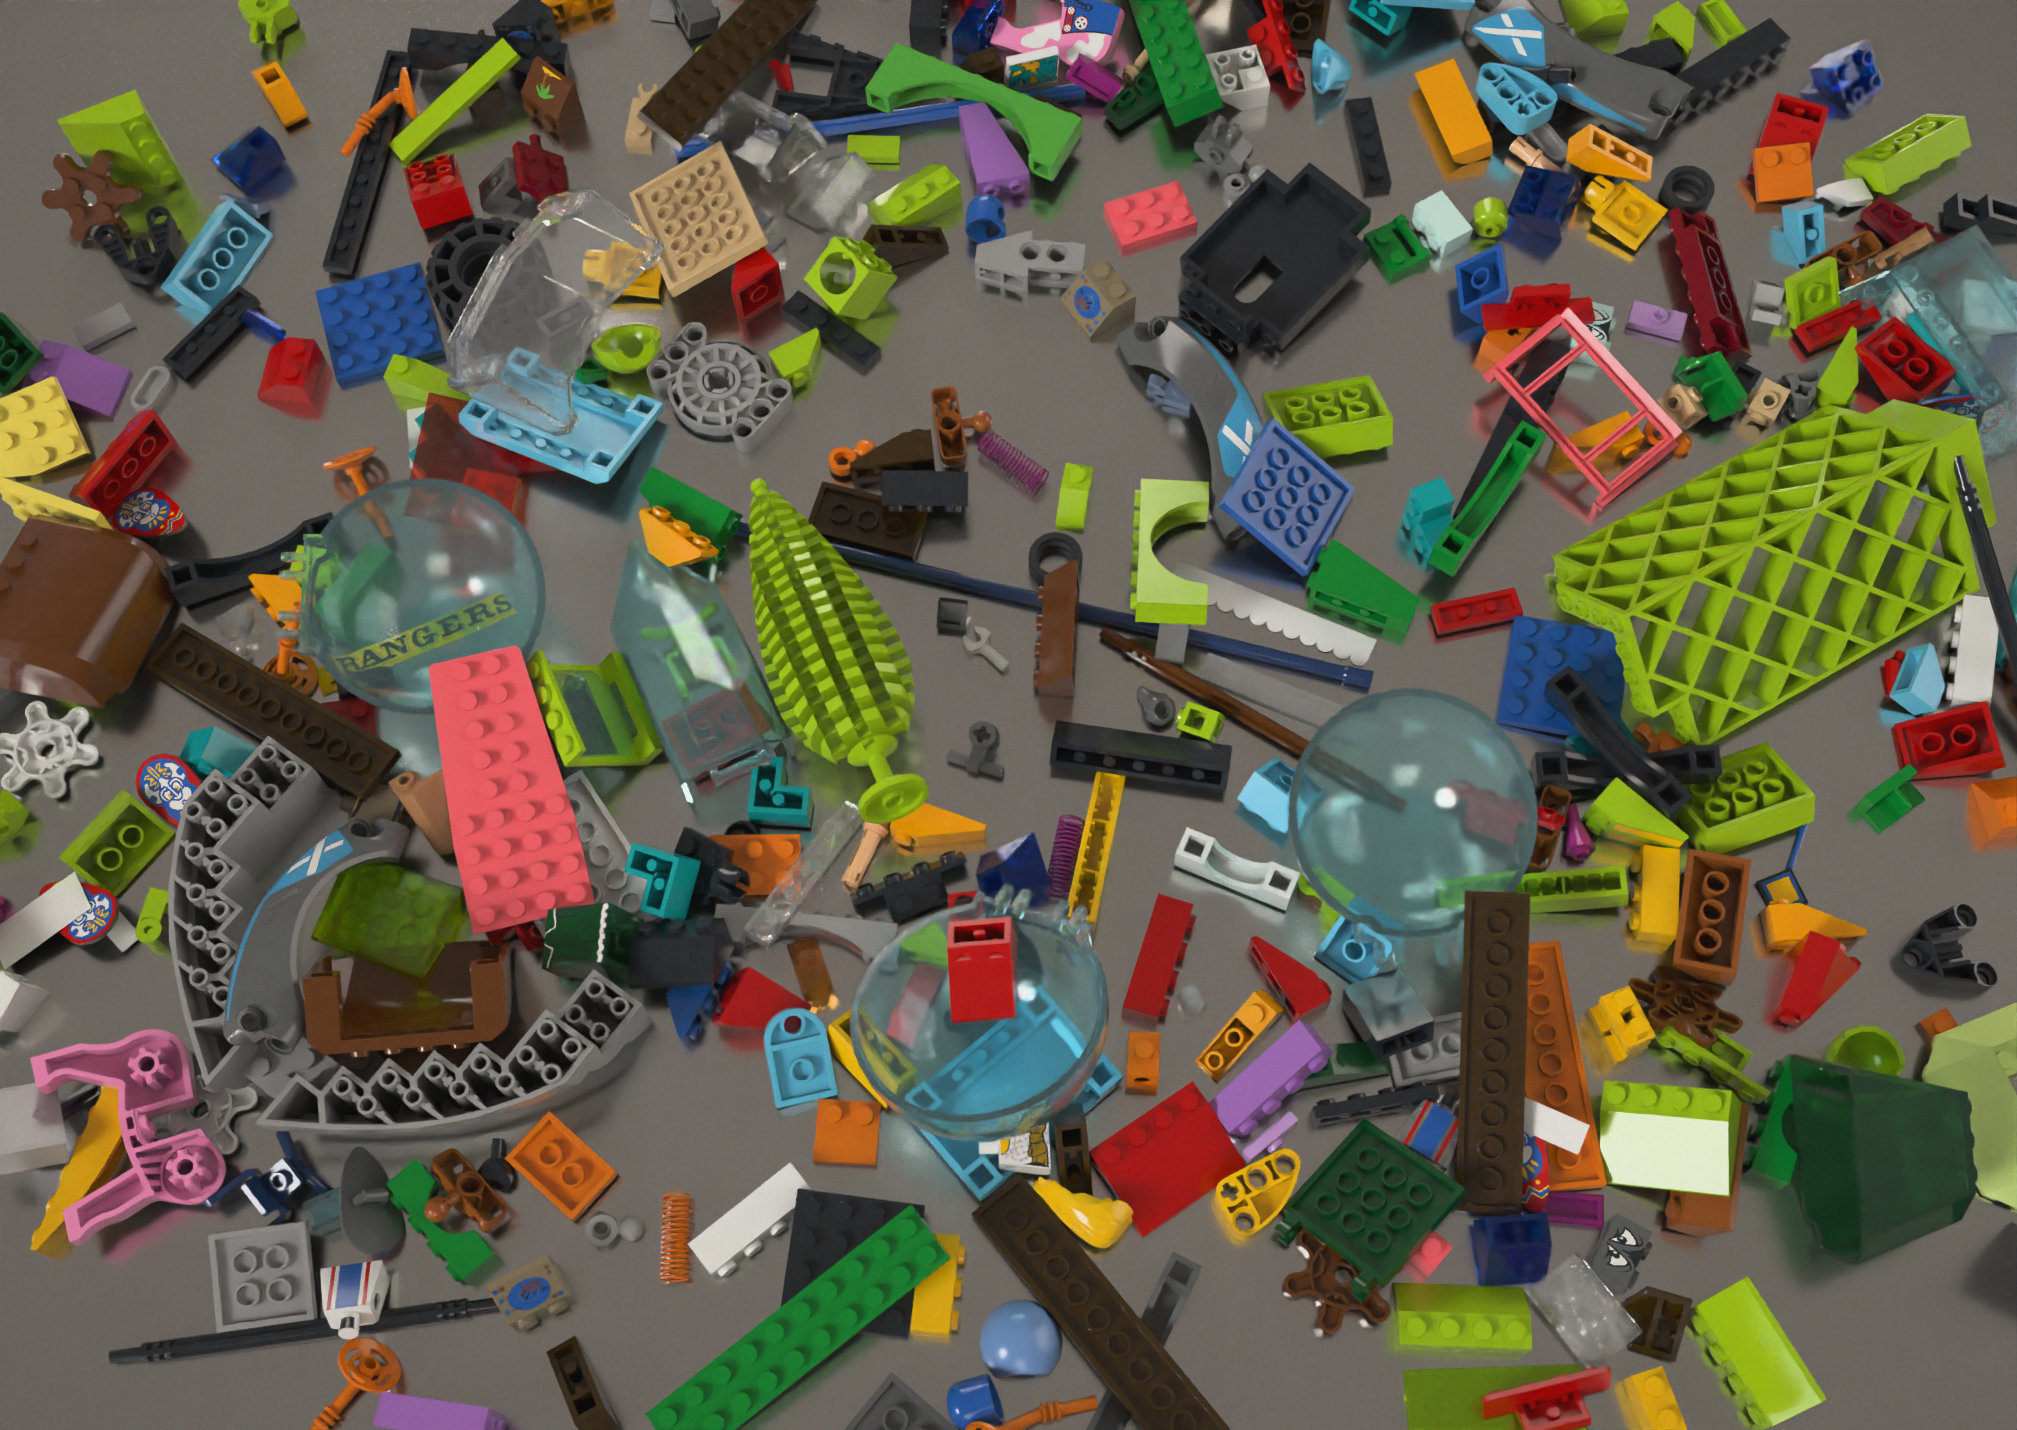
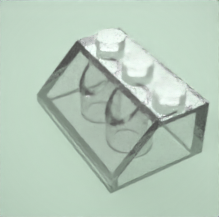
M856 151L829 157L783 214L816 234L832 233L840 227L842 223L840 220L843 216L855 208V201L858 197L869 190L871 187L870 182L876 174Z

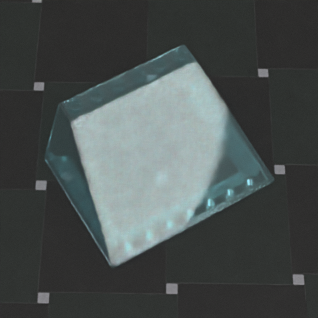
M1978 225L1968 228L1838 293L1844 305L1850 303L1851 300H1859L1863 303L1861 306L1863 310H1866L1901 292L1981 408L1976 426L1984 463L2017 447V281Z

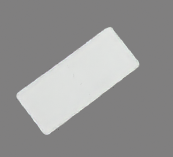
M119 911L118 919L107 936L121 952L127 950L138 940L135 934L136 929Z

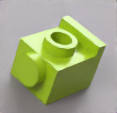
M1187 701L1186 706L1181 707L1176 719V723H1178L1177 729L1211 743H1216L1225 716L1218 711ZM1200 718H1204L1205 720L1203 726L1201 728H1197V720Z

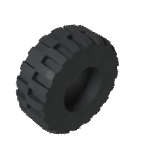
M491 217L490 219L476 218L466 224L463 222L457 225L456 229L452 232L448 231L441 238L442 241L433 248L431 252L433 257L428 259L426 266L428 272L426 283L441 317L460 333L465 334L468 332L471 337L481 338L483 336L488 339H498L499 336L507 335V337L514 335L516 331L528 328L535 318L538 319L545 311L544 305H548L551 300L554 278L543 244L539 238L534 236L530 229L524 226L520 227V224L509 219L504 221L500 217ZM504 267L512 270L510 276L496 287L490 289L469 287V283L475 275L485 269Z

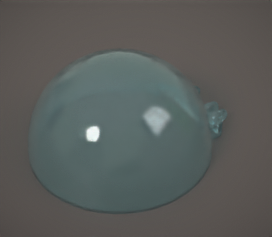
M419 478L383 485L363 494L345 506L331 519L320 534H303L304 552L281 553L282 561L303 563V570H284L280 572V579L302 581L301 611L278 612V619L282 621H300V629L278 630L277 638L299 640L298 653L302 657H317L327 672L346 690L360 699L385 710L408 715H435L429 676V667L432 664L509 646L519 647L526 663L536 646L542 630L546 609V584L538 552L529 534L515 516L498 501L464 484L441 479Z
M1409 688L1387 690L1366 696L1341 709L1314 734L1304 748L1293 772L1288 792V833L1296 861L1304 877L1317 895L1337 914L1354 924L1355 943H1373L1376 968L1384 967L1385 942L1392 943L1393 961L1396 967L1404 965L1405 961L1403 941L1435 940L1436 959L1440 965L1447 962V939H1453L1456 961L1458 964L1463 963L1465 890L1513 892L1529 865L1537 835L1538 813L1533 782L1527 765L1513 741L1484 712L1459 698L1438 691Z
M1005 883L996 899L984 895V892L978 891L971 904L953 907L917 922L894 938L877 955L865 972L855 993L851 1009L850 1034L853 1051L862 1072L871 1087L893 1111L906 1121L933 1135L954 1141L987 1143L1011 1139L1029 1133L1045 1125L1070 1106L1091 1079L1099 1063L1106 1042L1109 1022V998L1106 977L1101 962L1091 947L1095 936L1091 923L1085 922L1088 915V908L1085 906H1077L1069 920H1066L1070 910V903L1068 901L1061 900L1052 915L1028 909L1031 892L1026 889H1022L1011 904L1010 901L1014 894V887ZM1011 916L1018 938L1016 1018L952 1023L947 954L948 922Z

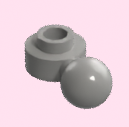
M1255 165L1249 170L1248 176L1239 173L1228 176L1223 184L1225 197L1235 202L1267 168L1262 165ZM1233 184H1241L1239 187L1232 186Z
M598 1211L586 1219L584 1232L590 1243L596 1246H605L611 1243L616 1235H620L626 1241L639 1239L644 1232V1224L639 1217L634 1215L626 1216L621 1222H616L614 1217L608 1212ZM603 1222L606 1224L602 1231L594 1229L597 1223Z

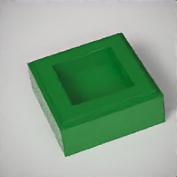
M593 357L569 363V372L584 385L608 378V370Z

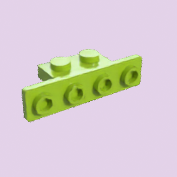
M1667 1027L1661 1031L1653 1029L1656 1035L1655 1039L1659 1044L1666 1048H1674L1683 1054V1058L1688 1063L1694 1066H1701L1709 1071L1710 1076L1717 1082L1729 1084L1738 1090V1094L1743 1099L1760 1104L1768 1098L1769 1090L1742 1073L1753 1053L1717 1029L1713 1030L1717 1034L1718 1040L1709 1048L1700 1047L1691 1036H1683L1672 1027Z

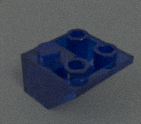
M1868 39L1829 53L1809 68L1817 91L1845 114H1851L1884 87Z
M259 125L249 128L211 158V160L241 188L247 191L284 162L286 158L277 140Z
M1033 832L980 856L976 878L983 902L989 906L1002 905L1007 908L1052 887L1036 835Z

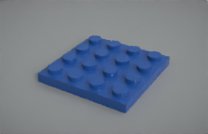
M420 262L315 291L335 378L339 385L386 372L393 354L417 359L422 362L445 355L424 270Z
M1272 418L1265 424L1218 506L1303 577L1311 571L1322 547L1326 544L1356 488L1278 421Z
M1526 616L1514 617L1496 723L1583 738L1544 696L1546 682L1570 665L1589 685L1602 707L1619 727L1626 680L1623 676L1624 667L1622 660L1615 649L1617 643L1614 633L1605 629Z

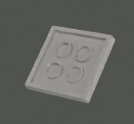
M308 1220L208 1234L217 1333L318 1318Z

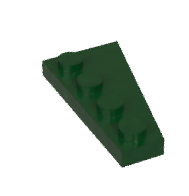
M1151 63L1144 72H1140L1134 78V82L1129 87H1125L1104 107V115L1119 130L1124 129L1165 103Z

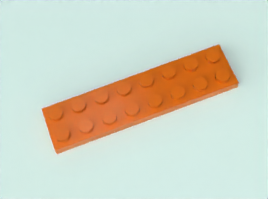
M1560 940L1529 943L1525 1097L1590 1126L1578 1155L1546 1141L1550 1168L1549 1192L1604 1188L1607 1185Z

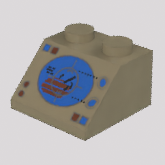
M1103 258L1082 270L1061 296L1060 302L1089 339H1092L1134 315L1136 295L1109 261Z
M547 1254L486 1285L507 1324L515 1330L519 1328L522 1331L533 1327L539 1322L537 1318L547 1313H550V1315L557 1314L568 1307V1302L574 1300L560 1265Z

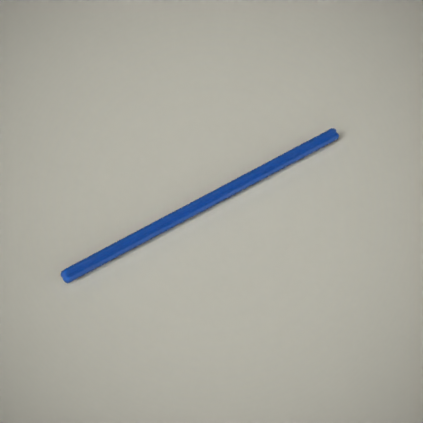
M1077 84L1019 92L1025 93L1031 98H1034L1038 93L1055 102L1084 99L1086 97V90ZM960 100L893 110L891 114L878 112L693 139L680 152L676 148H674L676 157L681 158L695 156L719 141L722 142L726 151L954 118L959 117V106L979 102ZM987 106L991 112L996 111L995 109Z

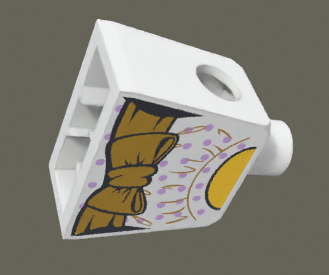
M1048 1108L997 1119L996 1135H979V1155L998 1154L1000 1170L1050 1175Z

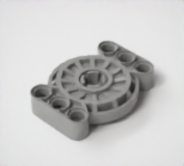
M691 322L684 326L647 367L646 372L652 391L658 395L669 394L672 409L678 419L687 427L702 434L711 436L732 434L735 446L741 452L748 453L754 451L794 406L790 383L785 379L778 378L772 380L768 363L754 347L742 341L729 338L709 340L706 327L699 322ZM763 368L766 374L762 373L760 369ZM718 385H727L730 387V390L728 391L726 387L722 389L714 388ZM778 395H785L784 397L777 398ZM674 399H676V400H678V401L681 402L680 405H679V407H678V405L676 404V402H675ZM767 414L764 417H758L759 415ZM749 433L748 436L741 437L742 434Z

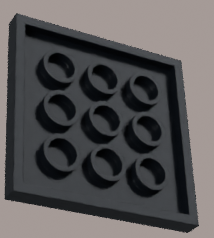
M798 1188L781 1306L909 1205H913L924 1220L926 1205ZM914 1289L861 1331L908 1337Z

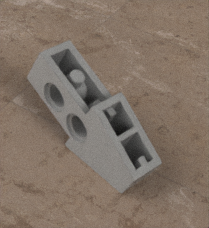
M1026 231L978 244L975 256V278L1021 291H1028L1029 282L1071 285L1082 270H1084L1086 244L1073 241L1055 242L1047 239L1033 240V231Z

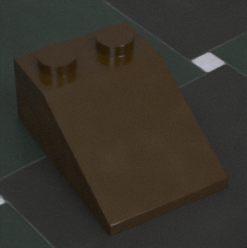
M1281 0L1284 19L1289 24L1291 30L1289 35L1292 44L1297 50L1313 51L1314 43L1318 38L1325 42L1331 0Z

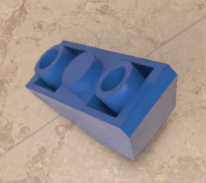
M729 959L714 985L670 987L667 992L666 999L677 1035L682 1044L688 1046L692 1039L696 1040L703 1027L702 1019L706 1012L710 1013L713 1010L718 999L716 993L721 985L725 986L732 974Z

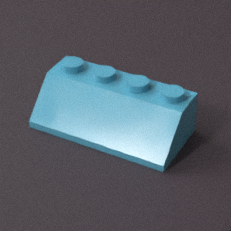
M228 200L217 206L160 288L182 305L208 315L237 285H240L274 234L231 200Z

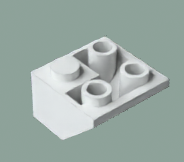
M1256 44L1205 56L1223 102L1242 111L1268 106L1270 83Z

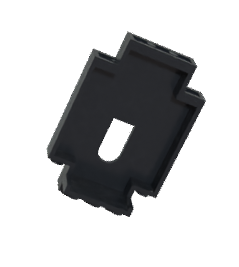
M1310 162L1288 184L1267 169L1180 257L1181 273L1185 281V289L1178 295L1180 313L1186 319H1193L1197 322L1200 329L1206 335H1213L1217 338L1220 345L1226 351H1233L1238 356L1261 334L1269 345H1276L1282 350L1369 261L1370 247L1356 236L1370 223L1371 208ZM1264 257L1283 271L1255 301L1244 303L1235 297L1234 290L1236 286Z

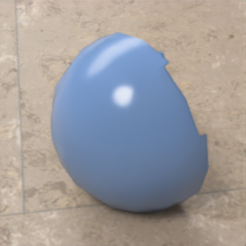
M1019 1299L1005 1302L989 1314L981 1329L979 1346L983 1362L995 1377L1017 1375L1046 1376L1053 1372L1061 1358L1063 1338L1059 1324L1045 1307L1035 1301Z

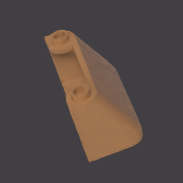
M443 768L423 780L418 772L407 771L389 781V785L432 848L441 855L454 852Z

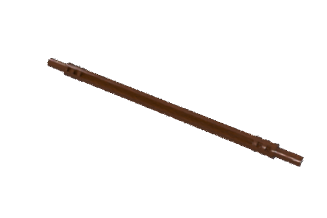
M1106 626L1101 630L1099 634L1101 638L1122 649L1123 654L1128 655L1135 661L1166 677L1347 782L1354 788L1359 789L1373 799L1378 797L1400 811H1403L1408 801L1384 788L1383 783L1368 776L1361 770L1335 757L1173 662L1155 659V652L1136 642L1134 639L1130 638L1128 640Z

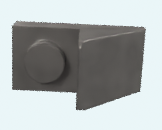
M506 156L478 185L481 207L490 208L522 201L521 191L518 190L513 158Z

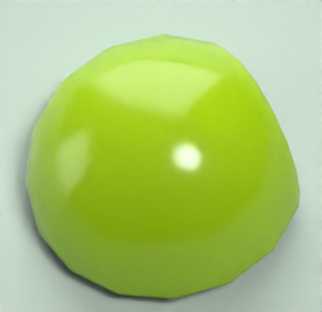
M629 324L614 328L611 326L610 329L605 330V334L591 342V348L596 359L609 370L620 374H636L647 369L648 365L659 354L661 349V331L655 326L646 324Z
M1866 1025L1854 1026L1834 1037L1827 1048L1824 1060V1068L1829 1085L1838 1096L1858 1107L1874 1108L1878 1106L1884 1097L1882 1090L1885 1084L1894 1076H1899L1906 1066L1902 1048L1889 1032L1877 1026Z

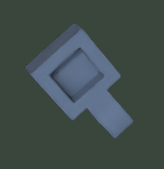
M230 193L219 196L221 200H231L253 219L260 218V215L270 212V201L246 196L241 198Z
M1156 374L1150 375L1147 393L1163 396L1162 404L1189 412L1191 401L1171 379L1167 382Z

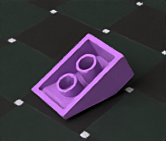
M43 340L40 347L44 356L29 371L22 387L26 388L52 376L57 377L72 411L112 419L132 373L130 369L73 346Z

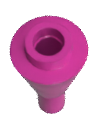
M1569 805L1566 814L1568 819L1566 855L1573 857L1574 860H1584L1591 856L1596 847L1583 823L1580 821L1577 805Z

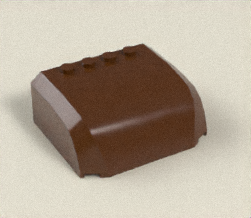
M40 514L29 517L0 565V688L103 709L105 701L116 693L122 694L129 688L176 600L175 596L171 593L165 568L170 567V565L150 545L131 535L92 524Z
M490 940L357 949L344 951V957L332 959V955L322 954L303 977L307 1043L325 1055L351 1053V1057H364L371 1055V1051L384 1050V1054H399L404 1052V1048L417 1047V1051L426 1052L436 1050L437 1045L450 1044L451 1049H462L469 1047L470 1043L492 1041L507 1027L511 1013L512 971L510 940L499 942V946L495 947L490 946Z

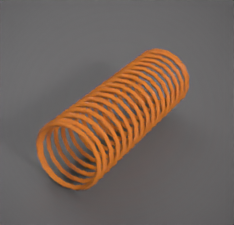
M665 1193L662 1195L664 1199L662 1201L664 1204L662 1206L664 1209L662 1213L664 1215L661 1222L663 1224L661 1227L663 1229L661 1232L663 1235L661 1237L663 1240L661 1244L663 1246L660 1253L662 1255L660 1258L662 1260L660 1263L662 1266L660 1270L662 1272L659 1279L668 1282L686 1281L689 1279V1276L684 1274L688 1273L689 1270L683 1268H688L689 1265H664L662 1263H688V1259L665 1260L662 1258H688L690 1256L688 1254H681L690 1251L685 1249L689 1247L686 1242L690 1241L685 1237H689L690 1234L683 1233L689 1232L690 1229H666L663 1227H689V1223L683 1222L691 1220L686 1217L691 1215L687 1212L691 1211L688 1208L691 1204L688 1202L692 1199L689 1193ZM678 1194L687 1195V1197H667V1195ZM665 1216H670V1217H675V1218H668V1219H667V1218H664V1217H665ZM670 1221V1222H677V1223H668V1224H666V1223H664V1222ZM668 1231V1232H677V1233L665 1234V1233H663V1232ZM666 1236H667V1237H675V1238L665 1239V1238H663V1237H666ZM664 1242H673L672 1244H664ZM664 1247H672L674 1249H664ZM664 1252H670V1253H679V1254H668V1255H666V1254H663V1253H664ZM663 1268H676V1269L664 1270ZM663 1273H673L675 1275H663Z

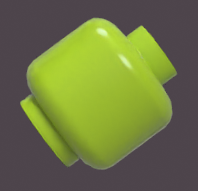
M1487 197L1475 204L1473 208V228L1477 234L1482 237L1491 238L1499 236L1506 231L1508 227V208L1504 201L1495 197Z

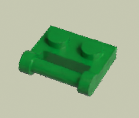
M1404 214L1398 215L1393 221L1364 234L1363 242L1370 247L1371 253L1390 280L1428 263L1433 258V253L1429 248L1423 246L1408 225L1409 220ZM1400 231L1416 253L1415 256L1411 257L1394 233Z

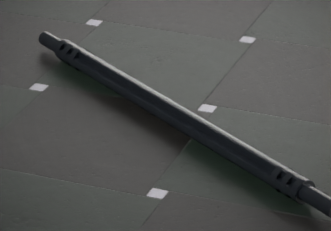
M1959 455L1954 460V472L1959 486L1956 487V491L2017 689V623L1975 483H1971L1963 455Z
M468 1298L384 1309L381 1310L379 1320L376 1323L359 1326V1333L469 1318L470 1314L496 1311L499 1308L493 1298L469 1301ZM327 1318L146 1342L142 1343L141 1347L110 1351L109 1362L110 1364L142 1360L143 1363L333 1337L339 1336V1329L331 1328Z

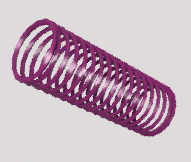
M993 430L988 431L981 438L977 447L978 452L983 453L984 456L997 463L998 466L1017 478L1018 481L1021 480V483H1024L1025 486L1028 485V488H1031L1032 491H1037L1043 486L1048 478L1049 471L1042 468V465L1039 466V463H1036L1035 460L1032 461V458H1029L1028 455L1025 456V453L1018 451V448L1011 446V443L1005 441L1004 438L1001 439V436H998L997 433L994 434ZM992 433V436L985 443L984 448L981 449L985 439L988 437L989 434ZM1019 461V463L1017 464L1016 468H1015L1014 470H1012L1013 467L1016 465V463ZM1034 462L1033 466L1029 469V471L1027 472V474L1023 477L1024 473L1028 470V468L1030 467V465ZM1038 468H1040V471L1036 474V476L1034 477V479L1030 482L1031 478L1035 475V473L1037 472ZM1045 472H1047L1044 481L1037 488L1034 489V487L1041 481V479L1045 475Z
M1061 815L1058 820L1059 824H1057L1058 828L1056 829L1057 833H1055L1056 837L1054 838L1055 841L1049 864L1050 868H1048V877H1046L1044 891L1052 896L1068 897L1085 821L1074 815ZM1063 819L1077 820L1082 822L1083 824L1063 821ZM1059 841H1063L1069 844H1061L1059 843ZM1055 859H1060L1067 862L1056 861ZM1053 868H1058V869L1066 870V871H1072L1073 873H1069V872H1065V871H1060V870H1055V869H1053ZM1053 872H1056V873H1059V874H1063V875H1070V876H1072V877L1069 878V877L1062 876V875H1055V874H1053ZM1051 877H1057V878H1060V879L1070 880L1071 882H1067V881H1063V880H1058V879H1053V878H1051ZM1051 881H1055V882L1061 883V884H1068V885H1070V886L1067 887V886L1060 885V884H1053V883H1051ZM1046 888H1049V889H1051V890H1053V891H1056V892H1059V893H1069V894H1068V895H1058V894H1054V893L1048 891Z

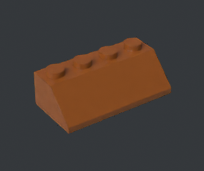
M1688 849L1673 966L1698 980L1731 986L1738 971L1752 860Z
M1742 1103L1731 1197L1670 1191V1199L1665 1208V1215L1667 1217L1666 1228L1698 1238L1735 1231L1749 1104Z

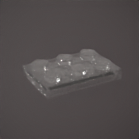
M1577 1251L1525 1292L1586 1368L1599 1367L1643 1332Z

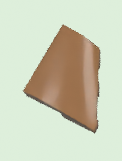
M1925 226L1874 257L1878 268L1884 273L1907 257L1912 260L1936 246L1937 243Z

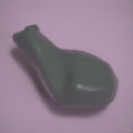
M1144 686L1138 687L1137 697L1147 713V720L1157 726H1163L1175 717V703L1167 694L1152 691Z

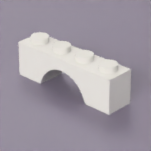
M1188 827L1184 832L1174 859V866L1285 911L1300 876V872L1272 861L1258 863L1238 857L1224 849L1215 838Z

